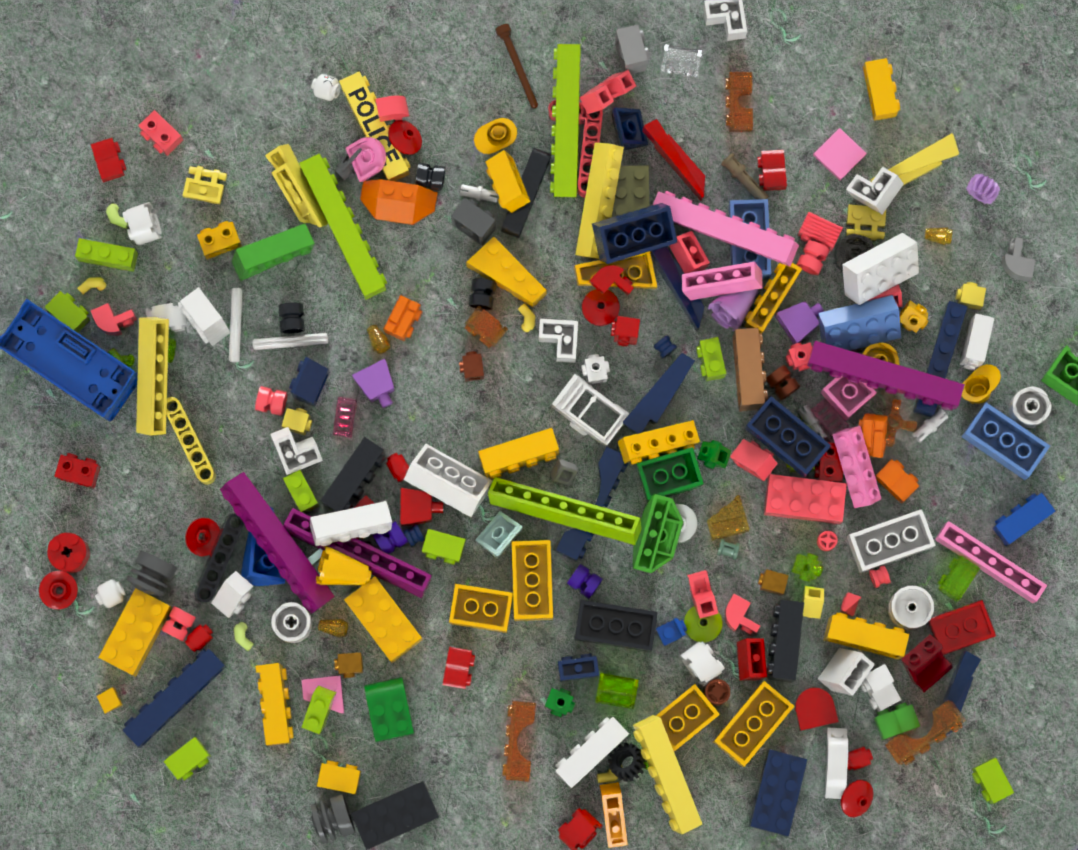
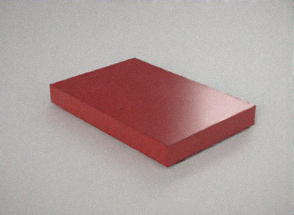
M983 600L932 617L928 621L934 638L943 646L941 650L943 655L996 636Z

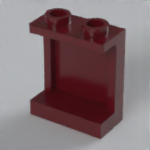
M931 634L901 659L911 681L924 693L953 668L952 664L944 658L941 652L943 649L942 644Z

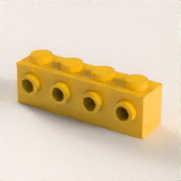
M794 263L791 266L778 264L774 271L776 276L773 280L769 279L764 287L766 292L763 296L759 295L754 303L756 308L753 312L749 311L744 319L746 321L745 328H758L759 333L763 334L801 273L802 268Z
M694 420L623 437L618 441L624 463L631 462V465L642 462V459L645 458L650 460L660 457L661 454L666 453L667 455L681 449L685 450L692 447L695 449V445L700 440Z

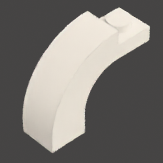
M827 728L825 798L841 799L847 783V729Z

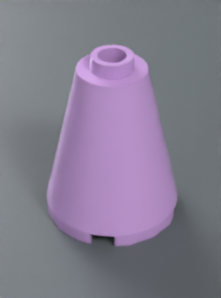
M755 289L719 296L708 306V309L713 311L711 316L726 329L729 327L734 328L732 331L739 329L759 290Z

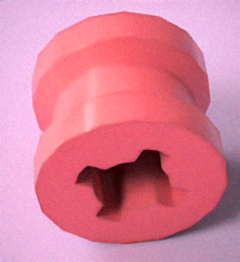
M824 531L817 538L819 549L825 552L832 550L838 542L836 534L832 531Z
M884 565L880 566L877 570H869V575L875 588L880 587L881 584L887 585L891 583L888 571Z

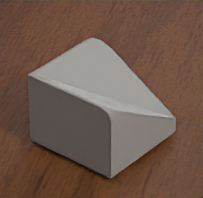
M558 458L550 472V476L553 481L570 486L578 469L574 463Z

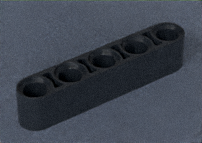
M533 148L521 178L530 202L512 213L508 210L501 232L520 238L552 156L550 153Z
M235 513L225 518L195 588L194 596L199 602H209L214 597L243 529L244 522ZM232 517H237L239 520V525L236 528L230 525ZM226 534L232 539L229 545H225L222 541L223 536ZM218 552L224 555V560L221 563L215 561V555ZM210 570L216 573L214 581H210L207 578V573ZM202 588H206L209 592L206 599H202L199 595Z

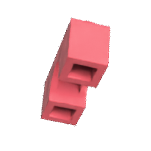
M628 69L613 74L579 98L587 114L604 109L614 102V98L626 94L635 88L636 84Z

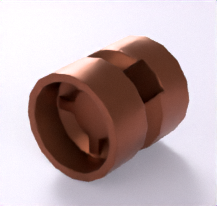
M786 365L781 366L766 377V382L769 386L776 389L775 394L780 401L801 387L795 378L790 377L791 372ZM787 381L788 384L781 388L780 384Z
M715 679L705 686L703 694L713 706H719L729 699L730 687L725 681Z

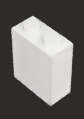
M975 314L969 321L959 364L964 365L965 369L975 370V368L977 369L985 362L994 323L993 317Z
M839 648L818 680L831 691L853 696L875 664L861 652Z

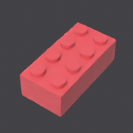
M770 474L767 480L764 515L841 524L843 522L847 483Z

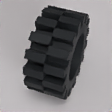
M624 743V747L621 744L618 745L619 749L614 748L613 751L615 753H610L609 755L612 758L608 759L609 769L620 780L628 782V779L634 781L633 777L638 779V773H644L642 768L646 769L645 762H647L643 758L641 750L632 743L630 745ZM632 756V763L628 767L622 768L621 765L624 759Z

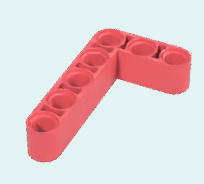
M556 100L549 104L548 115L551 120L556 121V117H552V106H556ZM579 102V124H584L577 190L578 194L585 198L586 191L582 190L581 186L588 184L589 173L585 172L583 168L591 166L593 154H587L585 150L587 148L594 149L595 143H600L603 110L596 111L599 116L592 118L587 114L582 102ZM589 130H595L597 134L595 136H589L587 132Z

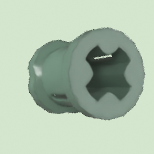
M721 538L717 555H726L736 560L740 543H729Z

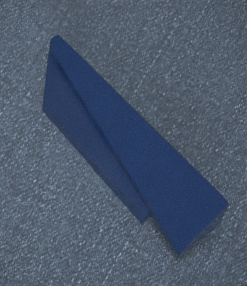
M668 246L650 251L651 257L659 268V272L693 327L698 331L705 306L700 299L689 300L682 292V274L684 273L677 261L673 260Z
M681 353L624 419L623 425L635 435L642 433L648 422L652 424L657 423L695 360Z
M964 651L961 654L928 741H934L952 733L955 729L974 678L972 675L981 661L980 658L968 651Z

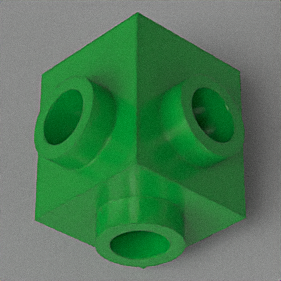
M715 440L711 442L703 441L697 459L703 462V466L714 469L719 467L726 469L731 450Z
M552 688L544 707L550 709L551 714L561 718L562 715L566 716L567 712L572 713L576 702L572 701L573 696H570V691L560 688L558 691ZM563 700L565 704L563 706H559L557 704V701Z

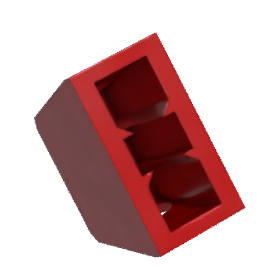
M401 488V527L432 522V513H444V502H432V495H429L427 492Z

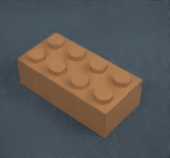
M758 328L735 329L732 339L739 412L760 410L768 400V392L764 390L766 372L762 371L763 363L765 362L764 352H760L763 336L762 333H759Z

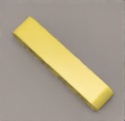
M175 397L167 398L166 415L197 478L203 484H212L216 479L215 471L182 404ZM171 403H177L178 407L175 411L168 410ZM179 420L186 421V425L183 428H177ZM187 437H194L193 444L185 445ZM202 454L203 457L200 462L193 461L194 455ZM209 470L211 472L210 478L202 479V473Z

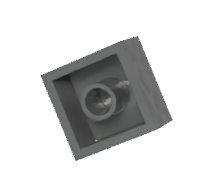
M464 198L451 215L452 225L483 247L496 229L495 216L488 210L483 211L478 208L479 204L474 200Z

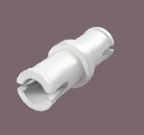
M464 184L461 186V189L468 190V192L460 190V196L475 198L476 201L498 202V198L491 197V195L499 197L493 190L483 189V186L473 187Z
M939 409L930 419H926L924 424L912 433L913 437H917L915 440L921 443L931 432L937 431V427L948 419V415H944L946 412Z

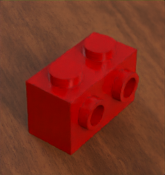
M617 316V321H613L611 336H614V342H617L619 346L636 345L640 319Z
M829 443L831 445L830 449L820 459L818 466H815L814 477L817 480L842 483L843 469L835 443Z
M67 453L66 456L60 455L54 477L58 480L95 489L101 467L96 464V460L85 458L84 461L78 459L77 455Z
M746 638L736 642L739 680L757 681L766 678L764 638Z

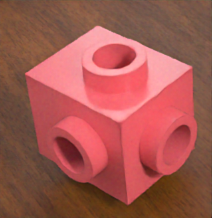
M800 342L791 345V349L788 350L787 356H785L788 366H792L793 371L798 369L799 372L809 369L810 367L807 364L812 350L811 343L802 345Z

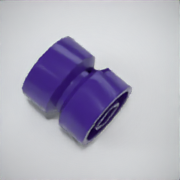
M396 521L392 523L391 530L388 532L372 535L380 549L387 554L394 552L395 547L400 548L408 543L407 538Z
M580 564L570 577L567 585L575 590L580 589V594L590 599L603 578L595 573L590 574V569Z

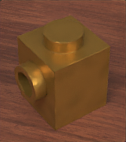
M766 569L764 574L760 573L758 584L761 585L760 590L783 596L789 575Z
M361 652L337 654L338 659H334L335 671H339L343 678H353L355 674L363 673Z

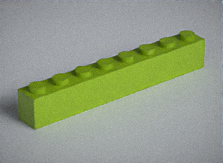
M557 44V48H554V60H557V67H553V79H557L556 86H553V98H556V106H552V117H556V123L552 125V136H555V144H551V155H555V163H551V174H554V182L550 183V193H554V197L577 198L581 45Z
M319 153L300 162L301 170L365 300L386 291L385 284H387L383 273L379 275L376 269L379 265L375 257L371 258L368 253L371 250L367 240H362L360 236L363 234L358 223L354 224L352 218L355 216L350 207L346 208L344 204L346 198L342 190L338 192L335 186L338 182L335 175H330L328 171L330 165L326 157L322 159Z
M494 477L488 491L490 504L632 545H636L642 530L639 517Z

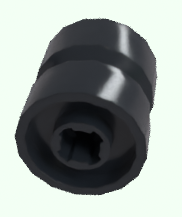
M419 162L415 185L425 188L430 186L432 190L442 191L446 167L435 165L432 168L430 164Z
M482 278L472 279L471 291L473 294L469 298V307L479 310H493L494 298L492 295L495 294L497 283Z
M291 302L278 305L279 316L282 317V320L279 321L280 332L285 334L304 332V319L301 318L304 315L303 304Z

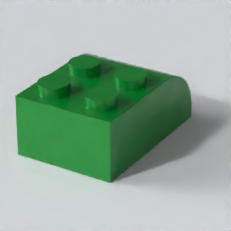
M693 447L639 462L636 465L647 503L653 494L670 497L704 485Z
M403 677L364 685L376 743L415 734Z

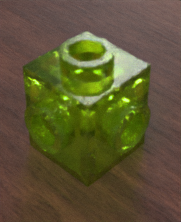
M799 553L791 572L800 575L799 579L810 582L811 579L815 580L821 576L824 566H821L822 561L818 560L819 556L812 553H807V555Z

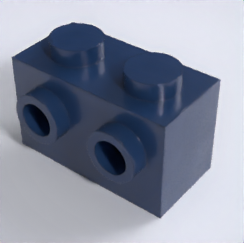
M592 653L582 654L580 655L581 658L573 659V656L562 657L561 661H558L560 682L599 677L597 656H592Z

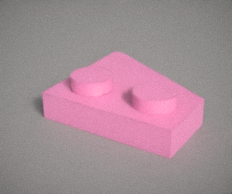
M341 676L302 680L304 700L310 702L313 692L319 685L336 692L331 710L344 714Z

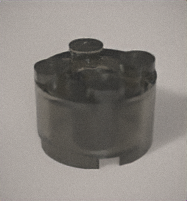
M857 234L845 236L838 244L834 253V260L838 269L843 272L842 264L855 258V256H851L852 253H857L859 256L874 248L873 243L865 236Z

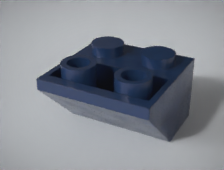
M305 357L304 361H300L297 368L299 373L296 379H292L289 389H291L294 399L315 407L330 371L321 364Z

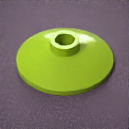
M693 606L684 618V624L687 628L685 632L696 642H710L721 632L722 617L718 612V614L700 619L695 606ZM705 619L707 625L701 626L700 620Z

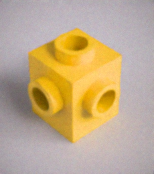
M911 300L908 301L899 313L900 322L908 331L917 333L919 329L923 330L929 322L927 320V309L921 304L916 305Z

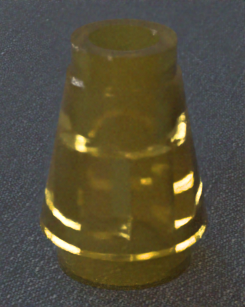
M948 227L926 228L924 239L945 246L946 244L951 245L953 229H948Z
M376 324L367 328L373 351H376L377 354H382L390 349V340Z
M343 619L320 620L318 631L341 638V636L346 637L348 622Z

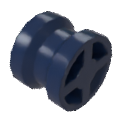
M668 335L653 346L655 350L660 352L662 359L677 349L676 344H672Z
M417 524L413 525L409 530H403L411 547H414L419 541H425Z

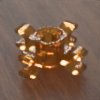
M893 399L891 413L888 415V420L895 419L898 423L897 427H892L887 421L886 446L893 447L895 435L899 429L915 432L917 428V422L903 420L899 414L901 400Z

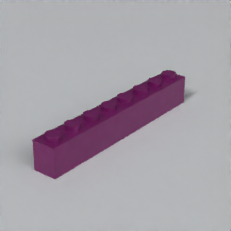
M815 341L807 364L815 372L821 373L826 371L832 377L840 378L843 376L853 383H859V381L867 383L866 386L870 388H884L887 393H901L907 399L915 400V398L923 400L922 402L925 404L934 405L935 403L941 405L942 409L949 411L959 406L965 385Z
M242 472L226 482L220 489L224 499L231 504L235 514L245 523L246 529L253 534L257 544L264 549L268 559L274 563L281 577L291 586L292 592L299 597L303 607L310 614H313L335 597L327 585L316 584V576L319 577L320 575L247 475Z
M292 508L284 523L288 533L318 549L325 550V546H315L310 528L311 516ZM351 538L347 542L337 541L328 545V547L369 566L372 575L421 599L431 582L432 575L356 538Z

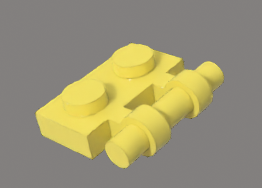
M190 166L189 174H194L195 177L194 179L186 178L182 196L220 205L224 185L217 183L219 180L226 181L227 174L221 173L220 170L216 169L212 171L201 166ZM202 176L211 178V182L202 181Z
M849 204L846 225H854V229H847L846 236L853 237V239L861 237L870 238V240L874 241L877 239L884 240L885 232H878L877 227H885L886 210L883 214H880L868 206ZM860 226L871 227V231L860 230Z

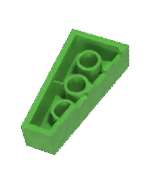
M304 223L236 249L231 262L240 281H243L283 262H288L296 256L310 253L315 243Z
M1066 345L1040 381L1078 406V357L1076 358L1071 349Z

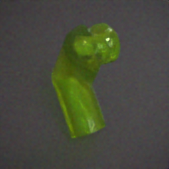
M115 348L107 352L128 367L134 364L135 357L132 354L120 355Z

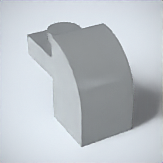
M1016 237L1009 243L1008 253L1010 255L1005 254L1003 256L1002 266L1011 278L1029 282L1033 278L1035 259L1021 257L1023 238Z

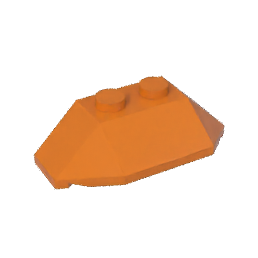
M378 179L363 182L360 200L376 220L414 225L435 212L438 193L415 184Z

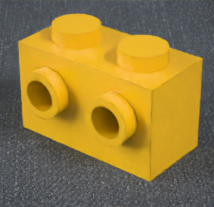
M224 221L218 224L216 228H206L201 230L200 234H197L207 260L242 247L233 222Z
M327 760L326 764L321 763L317 787L357 795L361 771L357 770L358 766L346 764V768L339 767L338 762Z

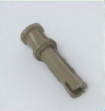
M734 153L730 154L721 163L722 166H725L730 171L731 177L737 178L756 200L769 197L746 172L745 165H741L734 157Z

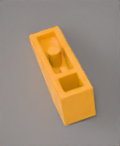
M619 782L600 785L608 848L626 846L628 843Z

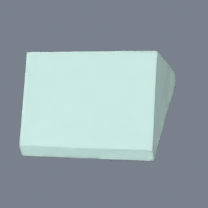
M499 511L475 541L495 558L499 559L511 545L512 541L522 532L523 527Z

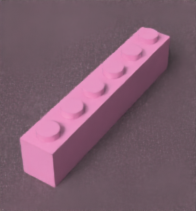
M949 521L944 524L935 538L937 542L1032 604L1038 601L1047 587L1045 583Z

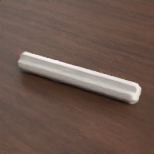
M232 288L229 361L233 363L240 361L241 288Z
M327 333L254 339L253 349L262 350L327 344L328 335Z

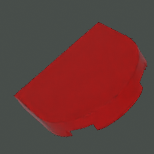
M809 688L798 696L795 703V712L800 731L839 722L834 701L825 690Z

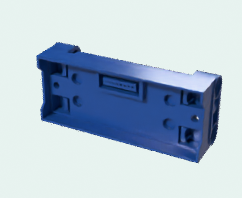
M28 299L24 301L20 311L5 333L0 336V349L109 422L115 418L137 386L138 373Z

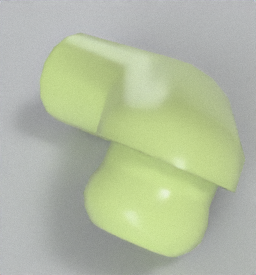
M110 204L106 209L110 222L127 229L129 225L123 217L119 216V207L116 204Z
M240 622L234 627L235 641L249 651L254 644L246 638L247 624Z

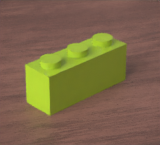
M79 238L75 257L79 262L134 272L138 253L134 248Z

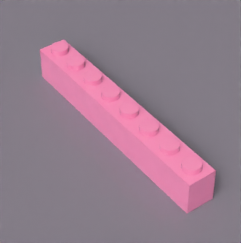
M658 191L653 205L663 203L670 206L674 224L791 266L799 247L794 241L795 238L786 234L781 237L777 235V231L767 228L765 231L760 229V225L750 222L746 224L743 223L742 218L733 215L730 218L726 216L725 212L718 209L713 212L709 210L710 207L699 203L697 206L692 204L693 201L688 198L682 197V199L675 198V194L669 191H665V193Z

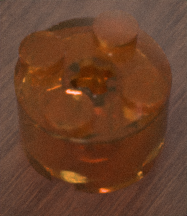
M480 306L474 310L464 323L466 331L474 337L476 335L480 336L479 340L489 349L491 346L495 347L508 330L484 309L482 310Z

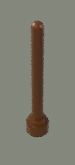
M509 24L500 25L495 29L496 34L504 41L530 106L535 109L538 107V103L510 38L511 28Z

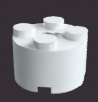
M150 202L132 207L123 212V218L130 228L127 230L131 241L134 240L136 245H142L162 238L159 235L162 234L157 215L151 212L154 208Z
M181 302L178 303V306H173V303L153 306L151 307L152 311L149 308L145 309L147 317L169 319V330L182 332L185 331L187 326L186 317L180 309L183 306Z
M1027 387L1020 390L1012 397L1009 403V417L1023 428H1034L1040 425L1051 412V402L1048 395L1038 387ZM1028 404L1031 405V409H1032L1031 411L1028 410V407H1027Z
M294 602L285 603L274 612L271 620L272 629L283 641L298 643L309 636L312 629V618L302 605ZM291 618L297 622L292 628L287 624L291 621Z
M703 641L701 643L697 642L680 655L683 659L682 662L694 678L698 677L700 679L698 683L702 687L722 674V670L725 669L722 663L712 656L714 652L708 644L705 645Z

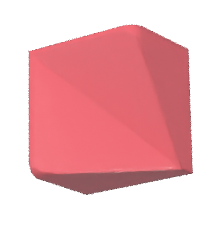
M849 592L846 593L840 612L854 616L859 599L862 597Z

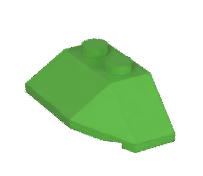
M653 494L644 508L641 518L642 530L636 545L633 546V569L653 573L656 569L673 559L684 521L672 498Z

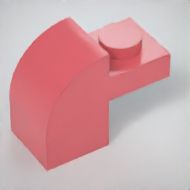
M387 96L375 99L380 122L393 119L398 121L403 120V117L410 116L404 96Z
M108 303L91 310L97 326L104 333L111 336L122 335L120 327H129L137 320L132 309L115 316Z
M704 570L687 575L690 593L699 618L718 614L715 596L711 590L707 571Z
M736 594L732 595L725 608V621L734 632L738 626H741L743 632L749 635L752 633L756 634L760 625L744 617L751 603Z

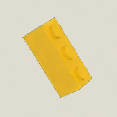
M887 58L865 62L863 71L873 120L896 117L900 110V102L895 98L897 89L895 81L892 82L891 75H893L892 65L888 64Z
M503 150L485 161L488 167L486 170L487 174L494 182L492 187L499 195L498 202L503 209L506 208L512 213L530 202L511 155Z

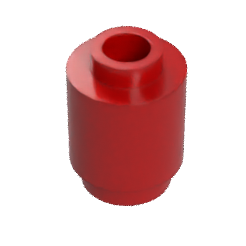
M394 453L387 458L388 461L385 464L393 478L397 479L399 483L404 481L409 465L402 454Z
M199 624L187 636L184 642L193 652L200 651L213 639L211 634L214 632L208 625L202 626Z
M863 746L848 752L847 770L855 771L871 765L873 756L870 749H865Z

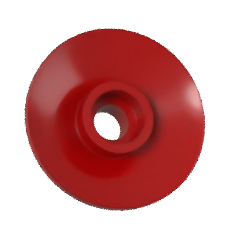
M403 120L395 121L390 125L388 137L396 150L406 155H413L420 150L422 137L414 125Z
M597 289L592 290L583 299L582 313L585 319L593 325H609L619 314V301L615 294L609 290L604 295ZM603 303L605 307L599 309L597 305Z
M199 518L193 521L185 534V542L188 549L197 556L210 555L219 535L220 527L214 520L209 518Z
M63 571L50 572L42 579L39 585V596L42 602L47 607L56 610L69 607L75 601L78 594L76 580L69 573ZM58 587L63 588V592L61 594L57 593Z
M856 780L845 789L841 798V808L844 814L849 817H858L869 809L874 796L871 784L865 780Z

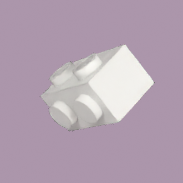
M235 571L224 581L212 604L228 618L234 613L239 614L244 608L243 604L251 597L250 591L253 585Z

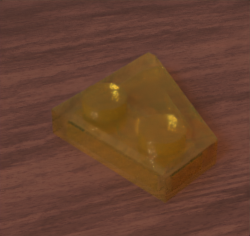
M737 495L733 501L707 520L712 541L749 532L750 529L740 495Z

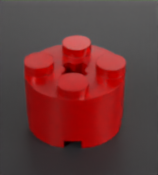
M61 533L49 542L47 555L50 563L55 568L72 574L81 571L86 566L90 558V549L88 544L74 533ZM68 549L73 551L70 553V557L65 555Z
M578 808L572 814V820L569 823L565 822L558 829L560 834L558 838L571 850H578L579 847L581 849L585 848L597 835L595 832L596 828L601 829L603 826L586 809Z

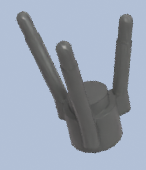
M357 136L353 143L359 140L360 137ZM361 148L348 161L346 160L349 156L346 152L342 160L336 165L337 168L334 171L344 181L347 178L352 180L356 176V172H352L354 168L350 164L362 151Z

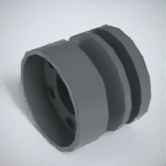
M141 550L135 562L142 568L141 570L131 568L130 571L138 576L136 579L127 576L126 580L135 588L151 596L163 598L165 593L158 590V587L168 588V585L162 582L163 577L172 579L177 567Z
M343 794L330 798V808H327L324 801H320L321 811H319L316 803L311 805L312 822L316 834L320 837L323 844L328 843L327 833L330 834L332 841L336 840V830H339L342 837L355 833L352 817Z

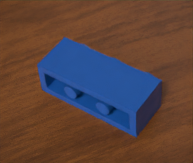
M1043 493L1039 495L1032 494L1025 499L1027 501L1025 505L1021 507L1018 504L1011 509L1012 514L1006 518L1003 515L995 521L997 525L992 529L1005 546L1014 542L1055 512V509Z

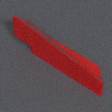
M657 119L645 124L642 132L654 144V148L697 198L702 201L704 198L705 175L669 134H666Z

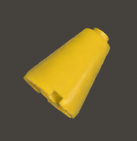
M325 546L317 571H319L320 576H316V584L365 585V582L370 581L372 571L369 570V566L331 547Z

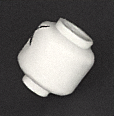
M321 74L318 78H314L311 88L316 97L331 101L338 97L341 85L337 78Z
M111 579L97 587L98 594L95 597L99 605L104 604L105 607L111 608L123 602L126 593L119 581L116 582Z

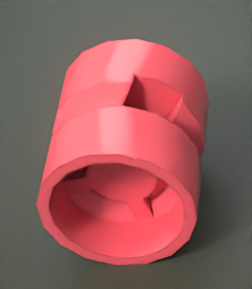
M808 240L803 249L805 254L800 255L796 265L809 274L819 275L823 267L822 261L826 260L830 250L818 242Z
M261 386L258 391L255 410L265 413L270 410L271 414L282 416L286 407L288 393L281 390L273 392L271 388Z
M174 606L169 614L170 620L165 621L161 630L183 642L188 634L187 628L192 627L196 617ZM175 621L182 624L180 630L173 627Z

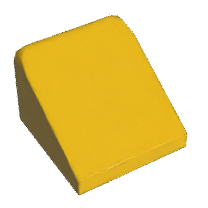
M114 687L97 696L105 714L123 705Z

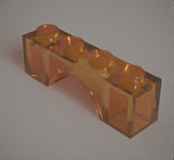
M948 700L932 711L933 726L926 736L913 739L906 734H900L885 744L898 765H909L915 760L914 756L919 753L921 755L931 749L930 745L934 742L940 743L947 738L946 734L951 730L955 732L963 727L962 723L966 720L953 701Z
M512 701V705H508L507 717H511V724L506 726V736L509 737V745L505 744L504 756H508L507 764H503L502 776H506V780L529 782L531 762L520 754L517 747V739L525 727L534 724L536 703Z

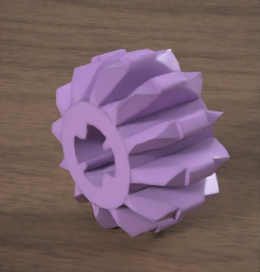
M975 174L966 188L969 195L984 204H991L995 201L1000 191L998 184L983 174Z

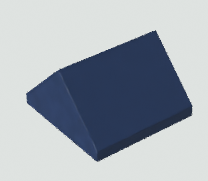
M613 108L612 120L618 146L624 147L623 151L647 146V136L642 132L644 124L640 109Z

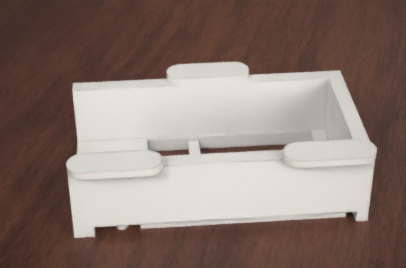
M574 374L552 403L553 409L571 421L570 426L583 436L590 435L604 447L609 446L624 426V419L629 415L626 410L611 402L576 374ZM586 390L594 397H591L588 405L576 417L570 410ZM596 398L619 415V418L604 437L580 420L591 404L596 402Z

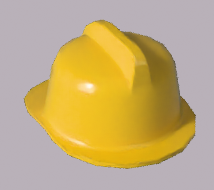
M499 118L481 126L474 136L475 147L483 154H492L511 145L517 137L516 125L507 118Z
M985 364L974 370L962 383L965 384L962 398L972 404L986 402L990 398L991 392L1000 382L1001 374L996 366Z

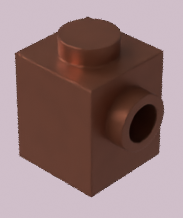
M476 351L467 352L465 356H462L463 361L459 362L460 373H464L465 382L484 379L481 353L477 354Z

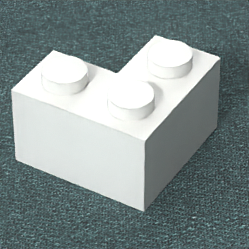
M742 0L704 1L703 12L706 26L724 23L727 41L746 38L747 27Z
M882 167L872 182L856 174L846 190L857 201L883 214L904 183L898 175Z
M540 319L539 342L558 343L556 362H576L578 321Z
M289 427L270 434L287 475L323 461L313 436L295 443Z
M885 664L869 672L860 685L864 692H868L870 696L869 702L874 710L877 709L878 712L901 700L892 684L894 679Z

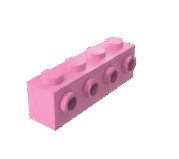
M755 262L682 274V292L689 300L763 288L762 270Z
M861 426L846 428L832 434L854 508L869 506L881 500Z

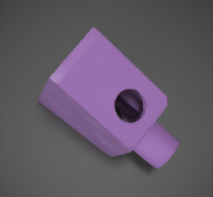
M804 301L778 312L775 317L792 343L796 344L802 342L819 326V321L816 317H818V313L824 312L819 303L810 308Z
M385 359L352 375L354 381L371 403L379 400L382 408L393 404L389 394L394 392L395 389Z

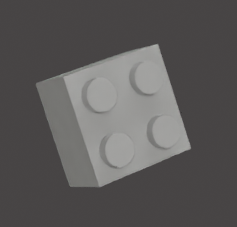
M638 25L617 29L615 35V44L622 70L629 69L631 75L646 71L650 58L648 48H644V32L639 30Z

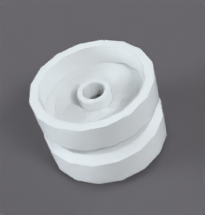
M918 586L901 588L891 597L888 603V614L891 621L897 627L904 630H915L924 626L931 619L934 612V602L931 595L925 589ZM913 605L914 609L910 611L908 606Z

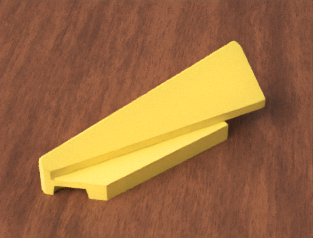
M953 133L888 170L898 175L904 183L903 186L942 165L941 161L959 155Z
M290 145L278 146L266 154V158L276 169L271 173L298 220L303 223L317 225L319 228L328 225Z

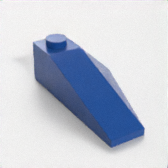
M248 531L241 576L254 586L284 584L285 579L281 577L277 567L268 559L264 549L257 544L253 534Z

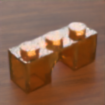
M729 72L728 78H725V89H728V96L725 97V108H729V114H726L725 119L726 126H729V132H752L753 108H743L738 103V98L741 96L752 94V72Z

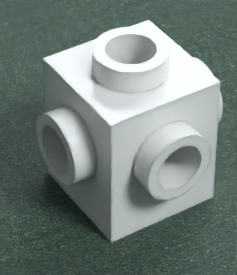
M599 354L588 356V359L584 361L585 365H581L582 374L587 376L588 385L607 382V373L610 372L608 361H604V356L599 357Z

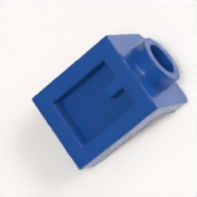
M675 618L656 628V631L663 645L666 646L684 637L687 628L683 620L679 621L678 618Z

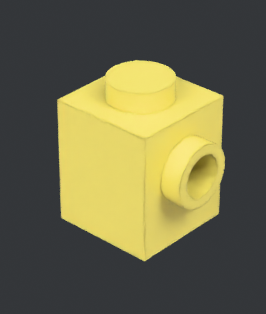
M967 282L960 289H957L955 300H958L959 304L968 306L967 308L980 310L983 307L986 288L979 287L978 284L973 282Z
M287 408L281 427L283 429L289 427L291 432L305 435L306 431L311 429L312 420H310V415L304 409L296 408V410Z
M805 586L802 602H804L803 616L820 619L824 604L823 588Z

